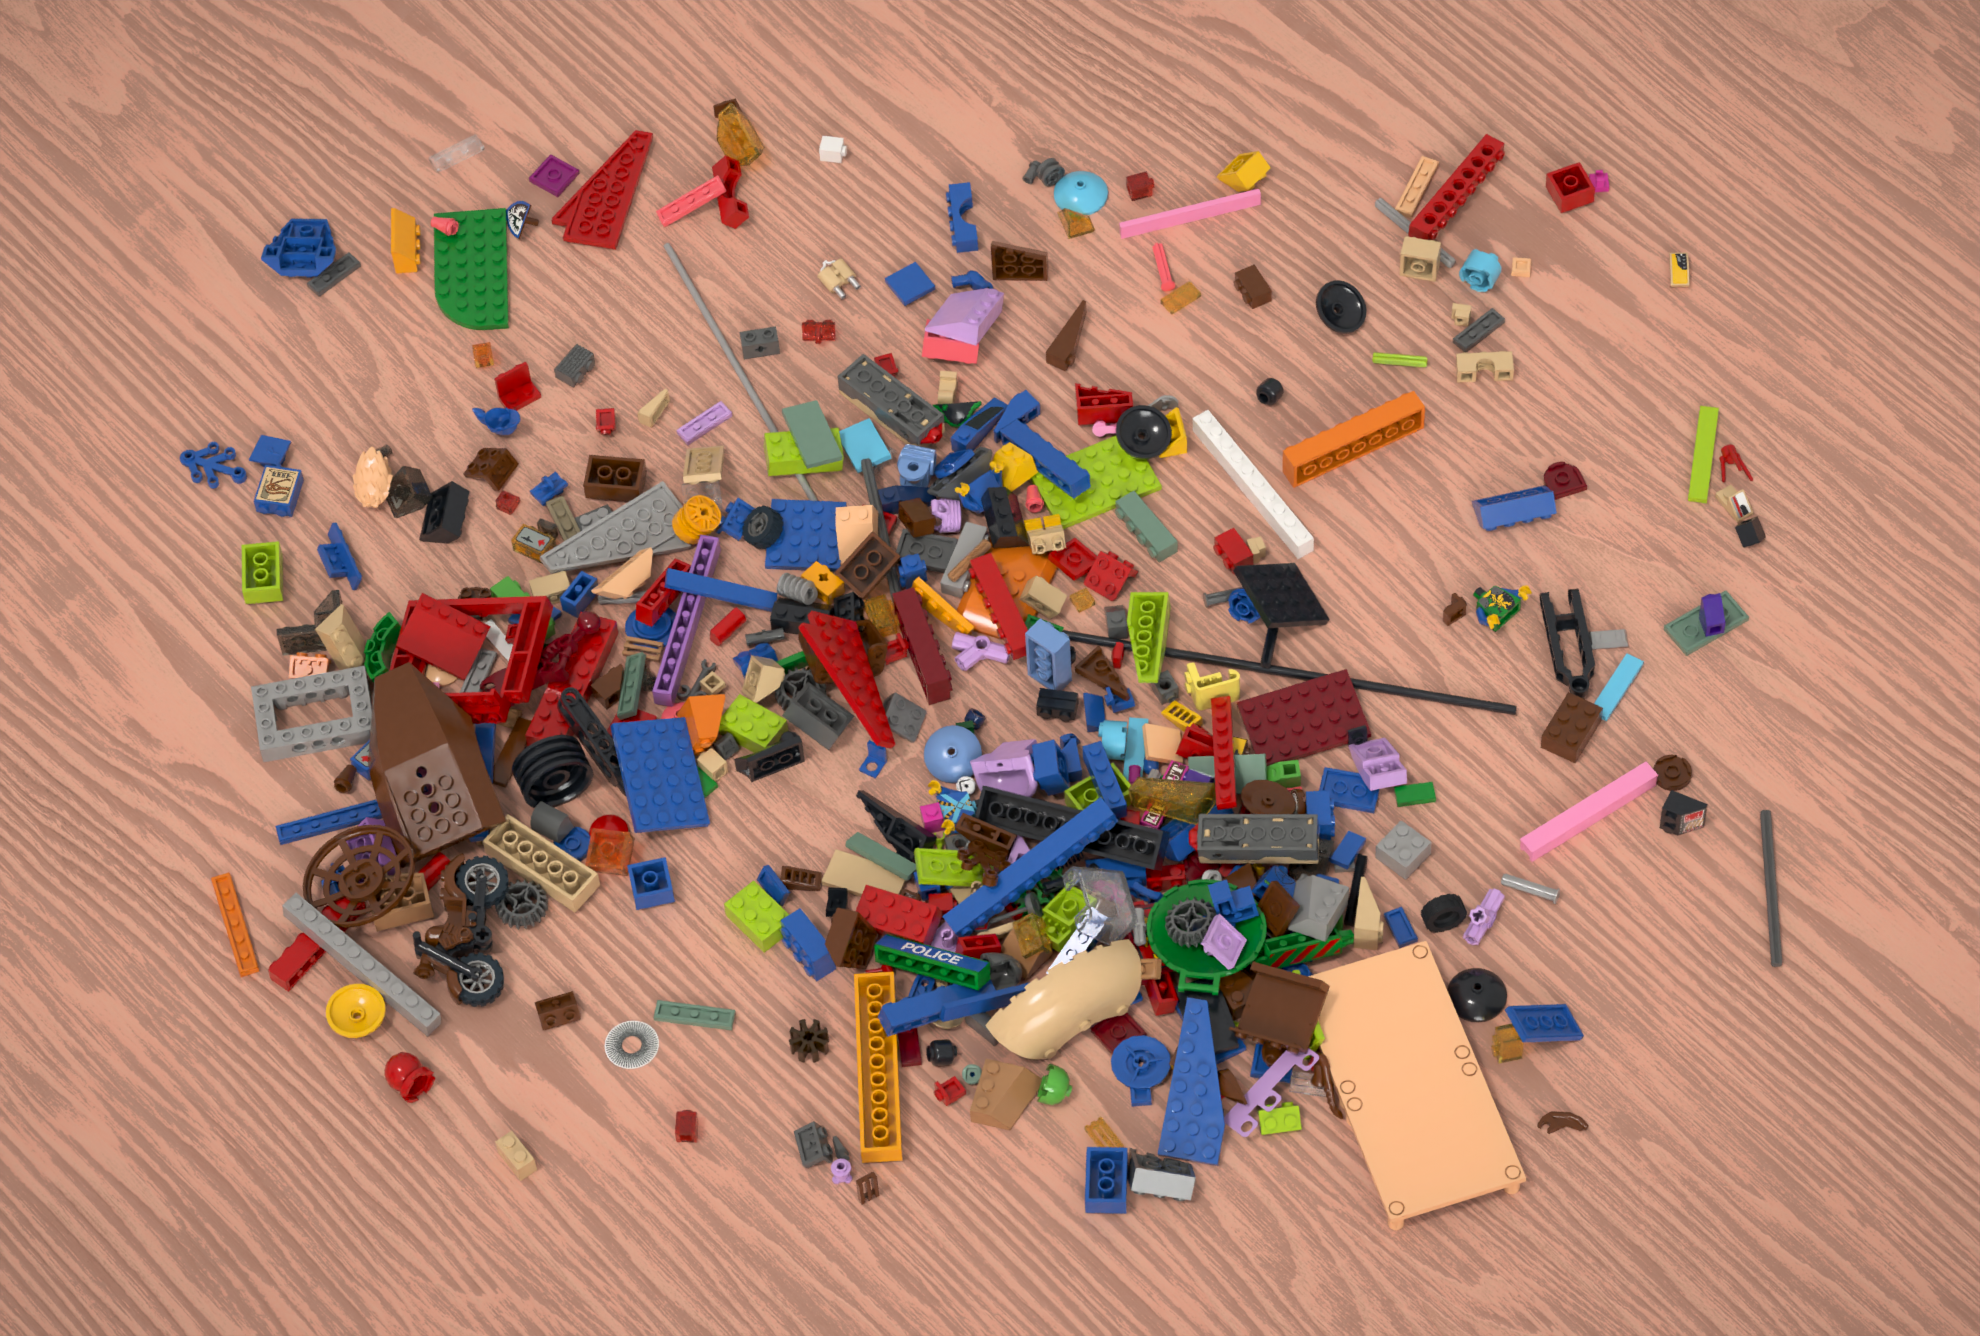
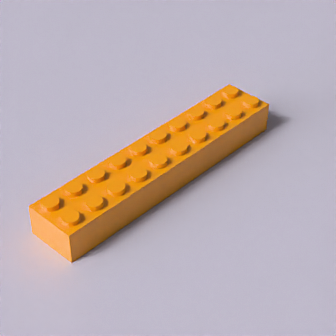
M894 972L854 974L862 1163L903 1161L897 1034L887 1036L878 1018L884 1004L889 1002L896 1003Z

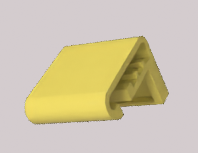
M1192 662L1187 664V672H1184L1186 680L1184 683L1187 694H1191L1196 709L1200 711L1211 708L1212 698L1230 696L1231 702H1235L1240 698L1239 673L1236 670L1229 669V680L1223 682L1220 672L1199 677L1195 663Z

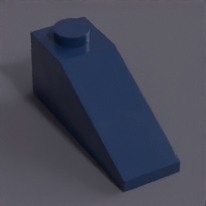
M895 485L878 489L882 510L893 515L898 514L899 502L920 498L929 507L931 506V500H937L934 495L928 494L927 490L930 487Z

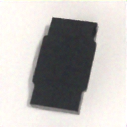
M1199 979L1189 983L1213 985L1214 980ZM1178 986L1175 987L1179 1000L1178 1006L1183 1018L1187 997L1208 1002L1215 1055L1239 1048L1235 1033L1229 1030V1027L1235 1028V1024L1221 990H1219V995L1217 996L1207 992L1186 990L1178 992Z

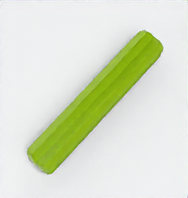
M1374 352L1372 358L1373 363L1426 367L1428 360L1426 356Z

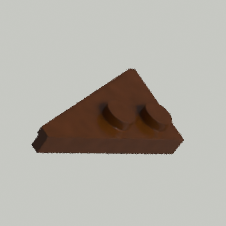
M1097 646L1075 666V673L1104 689L1110 687L1111 693L1125 701L1130 699L1125 685H1122L1118 674L1113 666L1110 665L1108 658H1105L1100 646Z

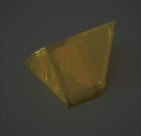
M1066 208L1057 212L1068 239L1095 231L1089 216Z

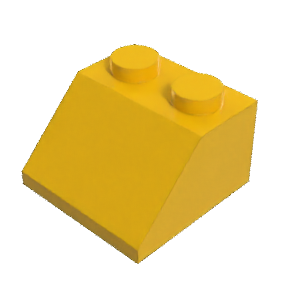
M1259 151L1243 153L1235 157L1216 177L1237 192H1247L1255 187L1257 181L1267 175L1266 172L1270 169V166Z
M1011 442L995 452L992 461L996 464L997 459L1004 462L1005 466L1002 470L1003 487H1006L1011 492L1038 473L1032 455Z

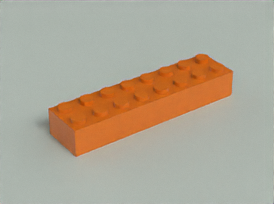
M1415 391L1404 393L1400 397L1387 401L1377 408H1371L1364 414L1354 416L1350 420L1339 423L1329 430L1321 431L1316 436L1306 438L1294 446H1289L1283 450V473L1292 487L1295 488L1424 428L1425 406Z

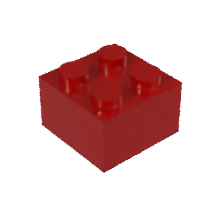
M1580 162L1546 174V188L1560 213L1594 202L1595 187Z

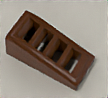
M782 866L780 880L788 890L820 891L822 872ZM804 877H807V883L803 882ZM811 878H815V884H811Z

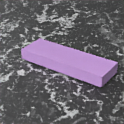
M720 401L677 429V434L689 445L731 418L732 412Z

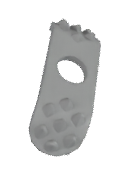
M1164 395L1148 406L1154 407L1159 411H1165L1168 408L1174 409L1178 407L1179 402L1173 396Z

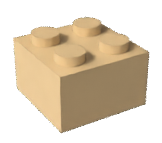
M1405 236L1400 253V276L1436 282L1440 266L1441 242Z

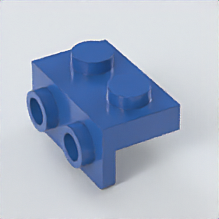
M768 643L758 644L755 648L741 652L733 658L735 665L741 670L744 680L751 655L770 658L775 662L778 661L775 650Z

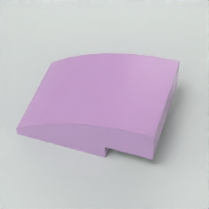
M1386 738L1365 741L1360 745H1349L1356 768L1370 791L1407 783V769L1399 761V753Z

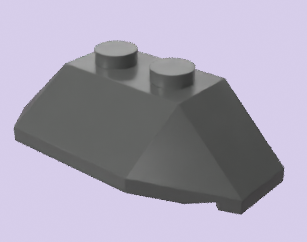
M981 446L977 448L974 452L975 455L952 474L938 478L927 490L928 494L960 500L959 493L955 492V488H961V482L970 484L989 471L992 450Z

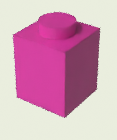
M939 802L920 806L924 829L931 833L943 831L944 828H941L944 820Z

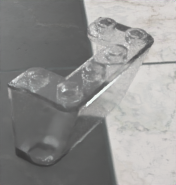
M1072 866L1062 876L1067 891H1070L1074 885H1078L1083 892L1086 906L1074 917L1078 932L1110 946V943L1113 941L1123 940L1136 927L1138 923L1137 914L1123 871ZM1086 914V919L1081 924L1082 917Z

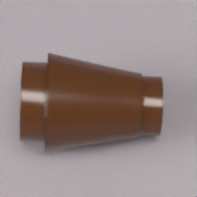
M346 765L343 771L335 778L334 788L338 792L347 793L352 789L357 771L356 767Z

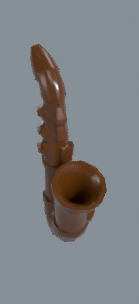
M1318 1053L1319 1060L1314 1064L1313 1076L1310 1082L1316 1087H1325L1324 1091L1326 1092L1327 1103L1330 1106L1331 1112L1336 1117L1343 1119V1114L1335 1103L1334 1083L1331 1079L1329 1061L1325 1054Z

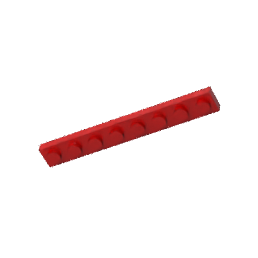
M1230 696L1211 699L1217 810L1237 807L1232 703Z

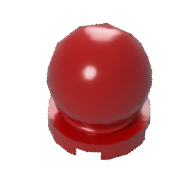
M400 1052L395 1054L385 1065L384 1075L387 1083L391 1088L400 1091V1096L407 1103L418 1101L417 1096L423 1091L427 1093L435 1081L434 1072L429 1067L423 1066L418 1057L411 1053Z

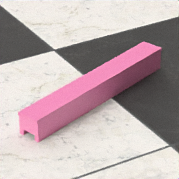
M1644 762L1520 839V849L1529 855L1531 862L1535 861L1655 787L1658 774L1647 762Z

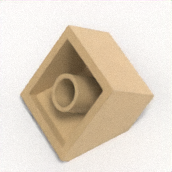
M751 655L742 692L753 702L760 701L780 688V684L785 677L784 668L773 659Z

